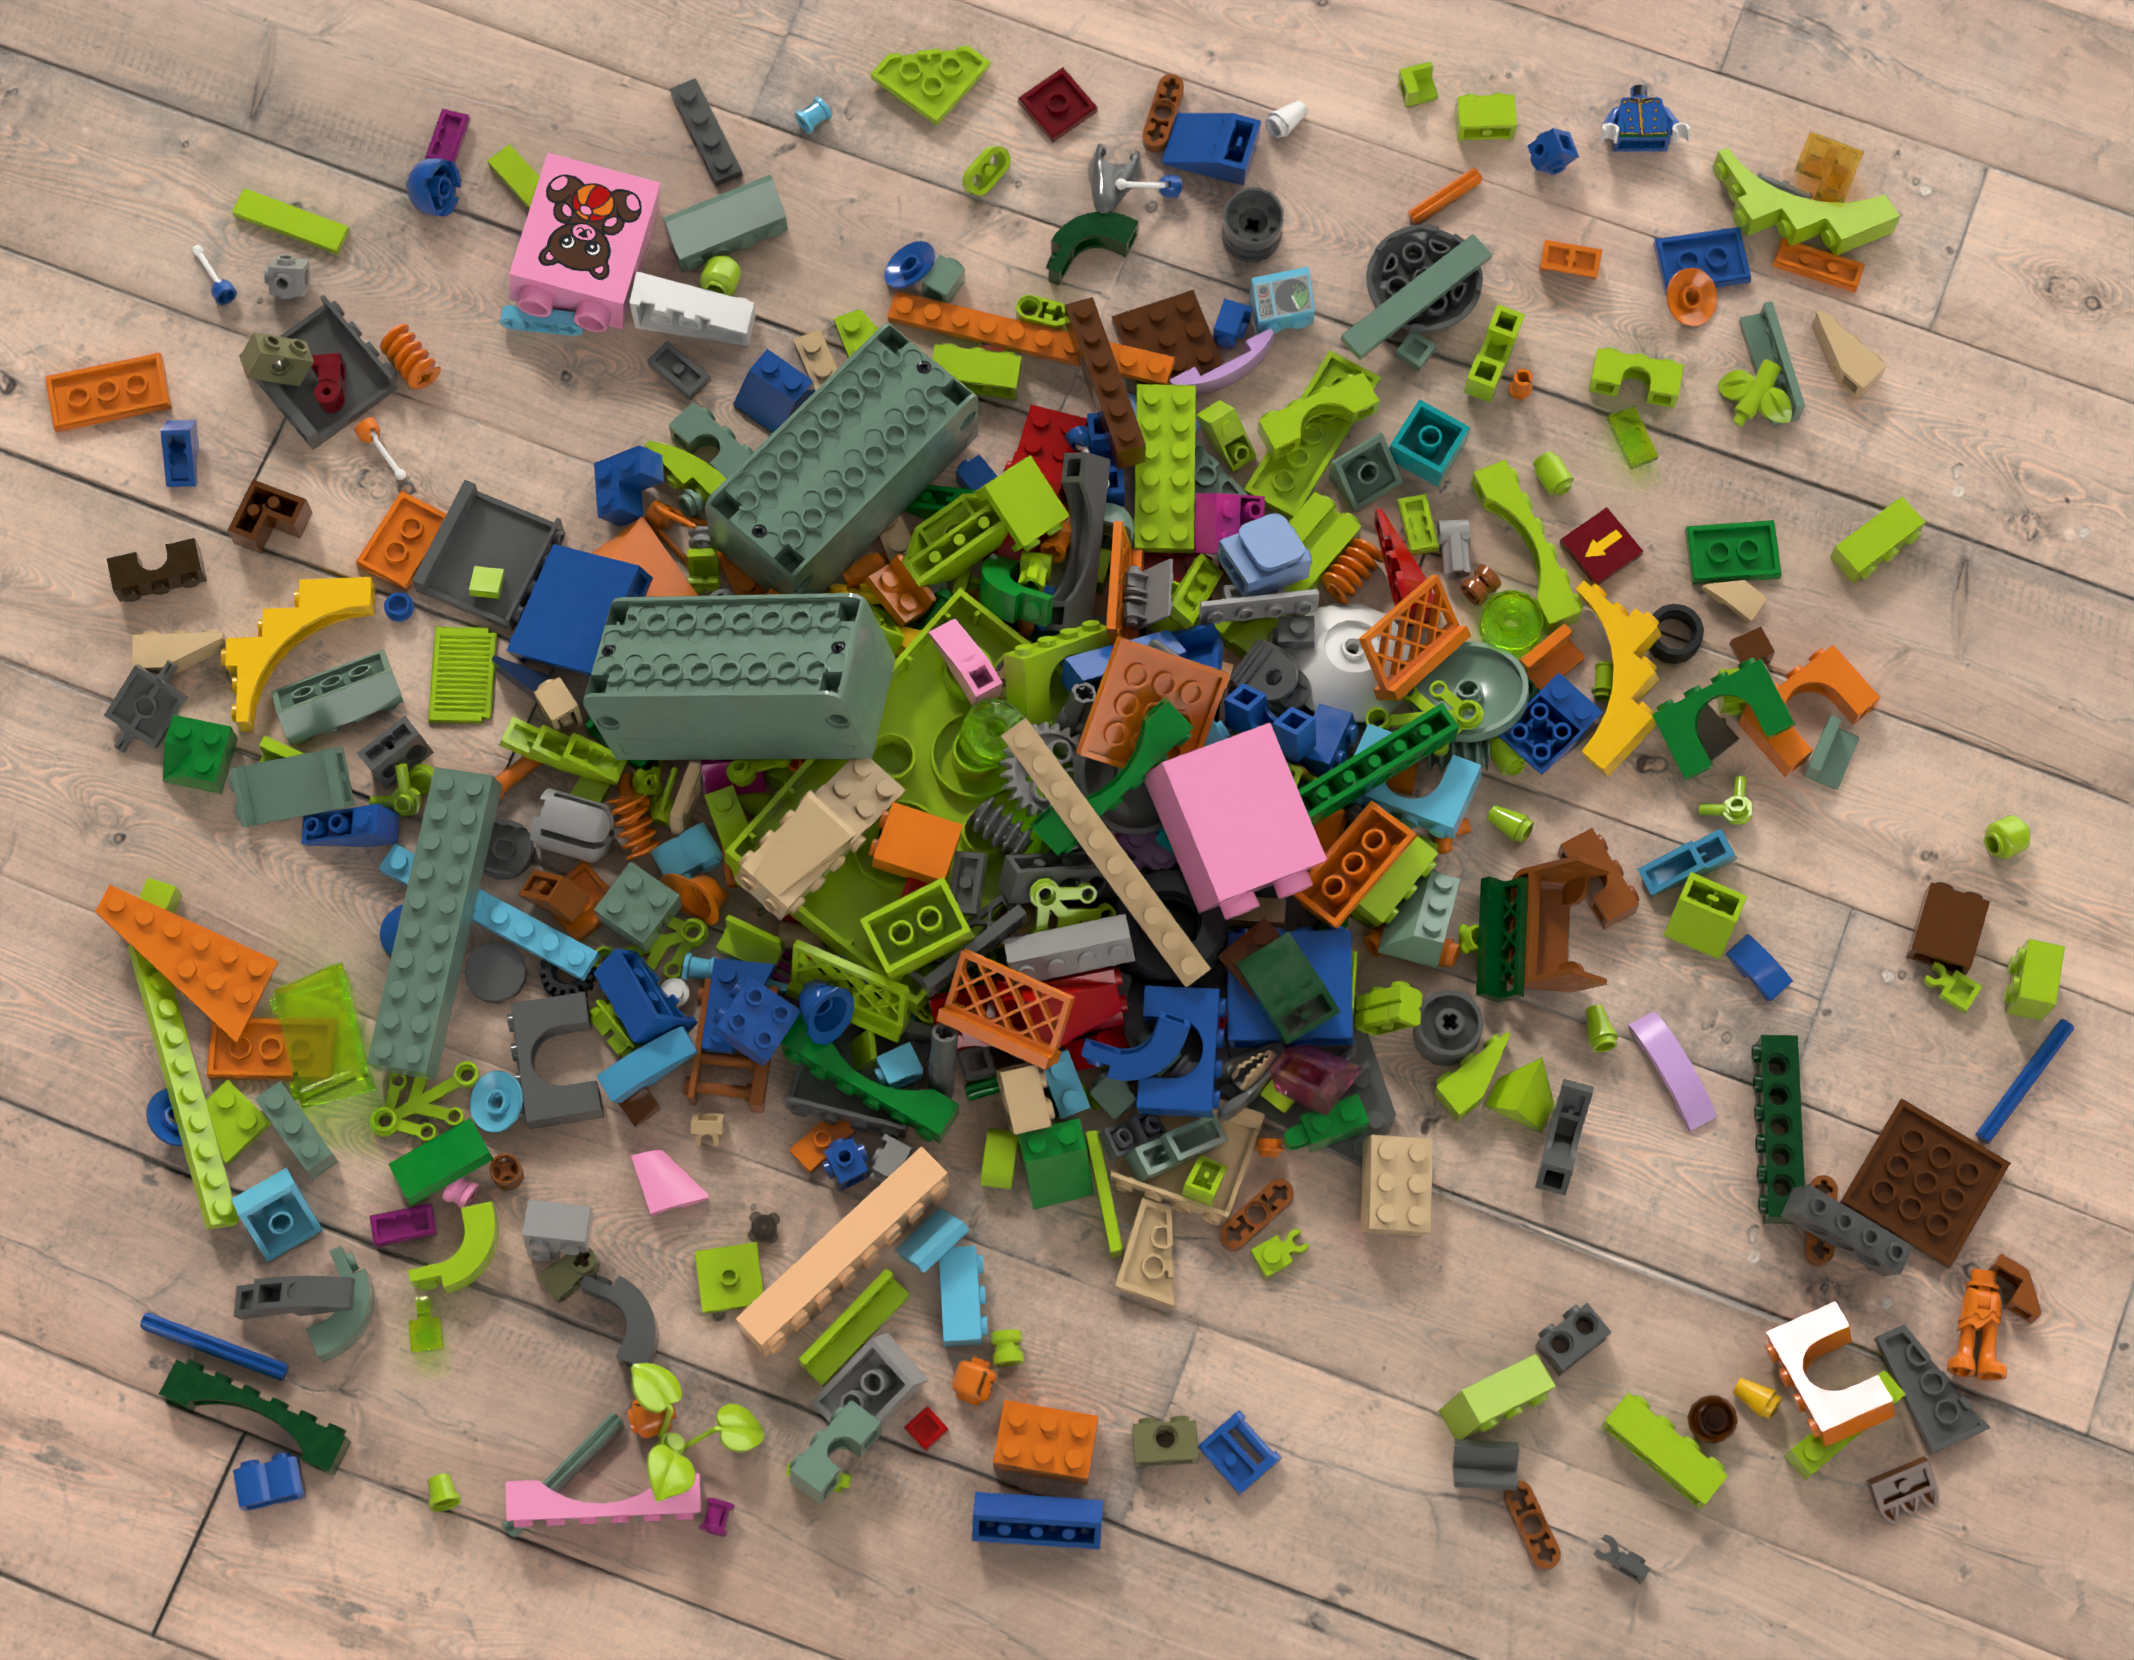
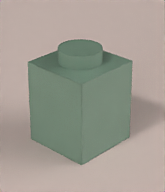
M939 255L930 271L922 280V294L932 300L950 304L965 282V268L956 259H947Z

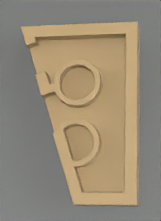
M1143 1197L1140 1199L1113 1288L1171 1308L1174 1307L1172 1207Z

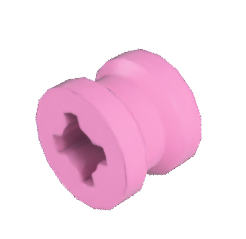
M464 1176L446 1186L442 1199L448 1203H456L461 1210V1208L471 1206L474 1203L481 1185L475 1181H466Z

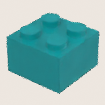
M1419 399L1393 439L1389 449L1395 464L1439 487L1467 443L1471 427Z

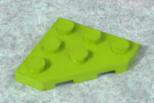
M969 45L958 46L957 50L940 51L939 48L919 50L917 54L900 55V52L889 53L870 74L874 82L938 126L991 67V61Z

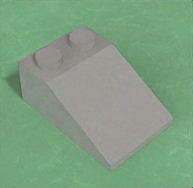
M885 1333L873 1337L811 1402L829 1423H831L830 1419L833 1413L840 1406L844 1408L852 1400L881 1421L882 1424L903 1406L929 1379L892 1337Z

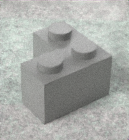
M528 1199L522 1232L528 1256L539 1262H549L551 1259L560 1260L561 1252L568 1255H577L579 1252L588 1253L594 1218L591 1206Z

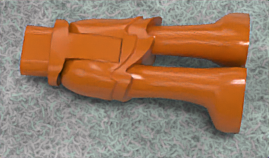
M1983 1269L1971 1270V1281L1966 1283L1961 1314L1957 1321L1959 1323L1957 1332L1961 1330L1956 1356L1949 1358L1947 1362V1371L1953 1375L1971 1377L1975 1374L1976 1368V1379L1997 1381L2007 1378L2006 1365L1997 1361L1996 1340L1998 1326L2001 1324L2002 1304L1998 1293L1999 1285H1996V1272ZM1982 1329L1979 1359L1976 1367L1974 1361L1975 1333Z

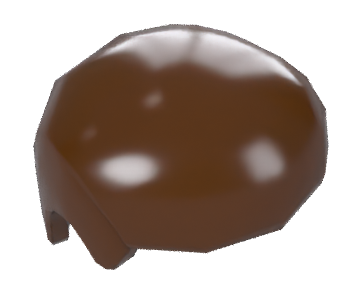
M1717 1395L1701 1397L1692 1404L1687 1416L1690 1431L1698 1440L1708 1443L1724 1442L1734 1434L1738 1423L1734 1406L1728 1399Z

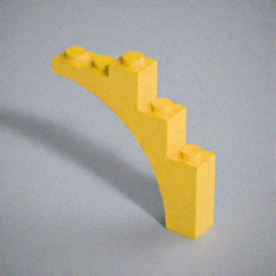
M371 577L299 579V590L294 591L295 607L263 609L262 619H258L257 624L259 637L226 638V648L221 649L222 666H226L229 674L233 676L232 690L237 695L236 704H232L231 716L232 721L237 723L241 732H254L256 709L263 689L275 668L291 650L309 636L330 625L352 618L375 616L376 587Z
M1583 580L1576 588V591L1582 601L1596 614L1605 628L1611 645L1614 668L1612 692L1606 713L1596 733L1583 748L1582 753L1588 762L1608 778L1657 726L1652 716L1654 711L1643 701L1640 702V700L1659 681L1655 672L1657 669L1656 665L1643 655L1662 635L1657 626L1659 621L1648 611L1643 614L1635 608L1629 614L1620 603L1615 602L1612 604L1606 599L1607 593L1594 583L1590 586Z

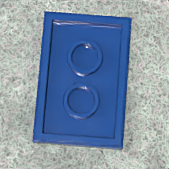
M1739 227L1654 240L1653 244L1665 295L1671 278L1677 272L1686 268H1698L1710 276L1716 288L1750 283L1752 279Z

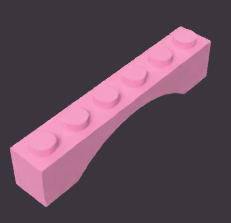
M695 1473V1483L687 1492L661 1502H656L651 1488L640 1495L623 1501L587 1503L567 1498L552 1491L539 1480L507 1481L506 1521L513 1522L514 1528L533 1527V1521L546 1520V1526H564L565 1519H578V1525L598 1524V1518L606 1517L611 1518V1523H629L630 1516H643V1522L662 1521V1515L674 1514L675 1520H694V1514L701 1513L700 1473Z

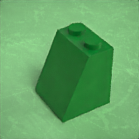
M1079 1118L1018 1134L1019 1154L1033 1210L1094 1195L1088 1152Z

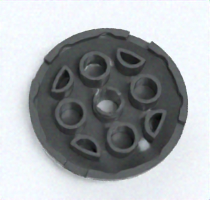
M1413 225L1389 234L1377 245L1367 267L1366 285L1376 308L1461 244L1464 239L1456 233L1452 235L1438 229L1439 227L1434 225ZM1480 267L1403 326L1402 329L1419 333L1439 332L1453 327L1464 320L1472 312L1479 300L1483 284L1482 268Z

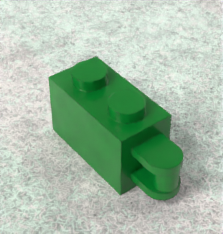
M1355 1094L1301 1115L1298 1125L1286 1130L1283 1139L1284 1146L1291 1151L1307 1146L1311 1153L1367 1131L1370 1121L1359 1095Z

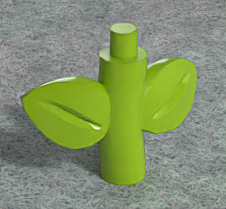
M1764 359L1755 378L1744 370H1734L1727 373L1719 381L1718 388L1721 394L1730 401L1739 402L1734 409L1737 414L1732 422L1735 425L1743 427L1746 420H1752L1758 410L1763 417L1777 423L1791 422L1792 405L1790 398L1785 391L1774 388V384L1782 370L1779 365Z

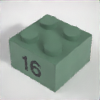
M630 862L595 907L594 912L599 922L647 954L683 905L678 893Z

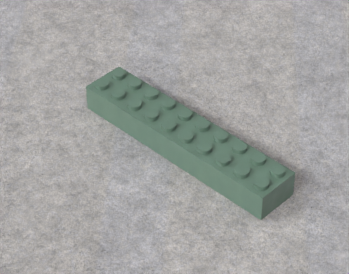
M439 767L434 768L367 1064L377 1071L431 1080L437 1079L502 790V784L492 775Z

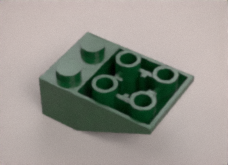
M1289 932L1235 963L1282 1044L1291 1043L1341 1013L1327 987Z

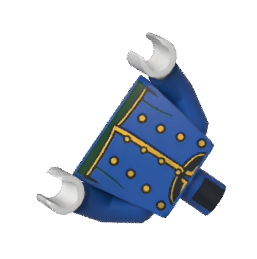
M1639 84L1630 88V97L1621 98L1619 106L1611 109L1602 123L1600 141H1604L1605 138L1612 139L1613 152L1667 151L1671 136L1673 143H1677L1678 138H1685L1687 141H1690V126L1686 123H1680L1670 109L1663 105L1660 97H1648L1647 87Z

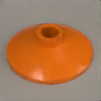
M1698 268L1680 270L1671 278L1666 292L1667 306L1672 316L1683 325L1698 326L1704 324L1711 318L1717 305V291L1714 282L1707 273Z

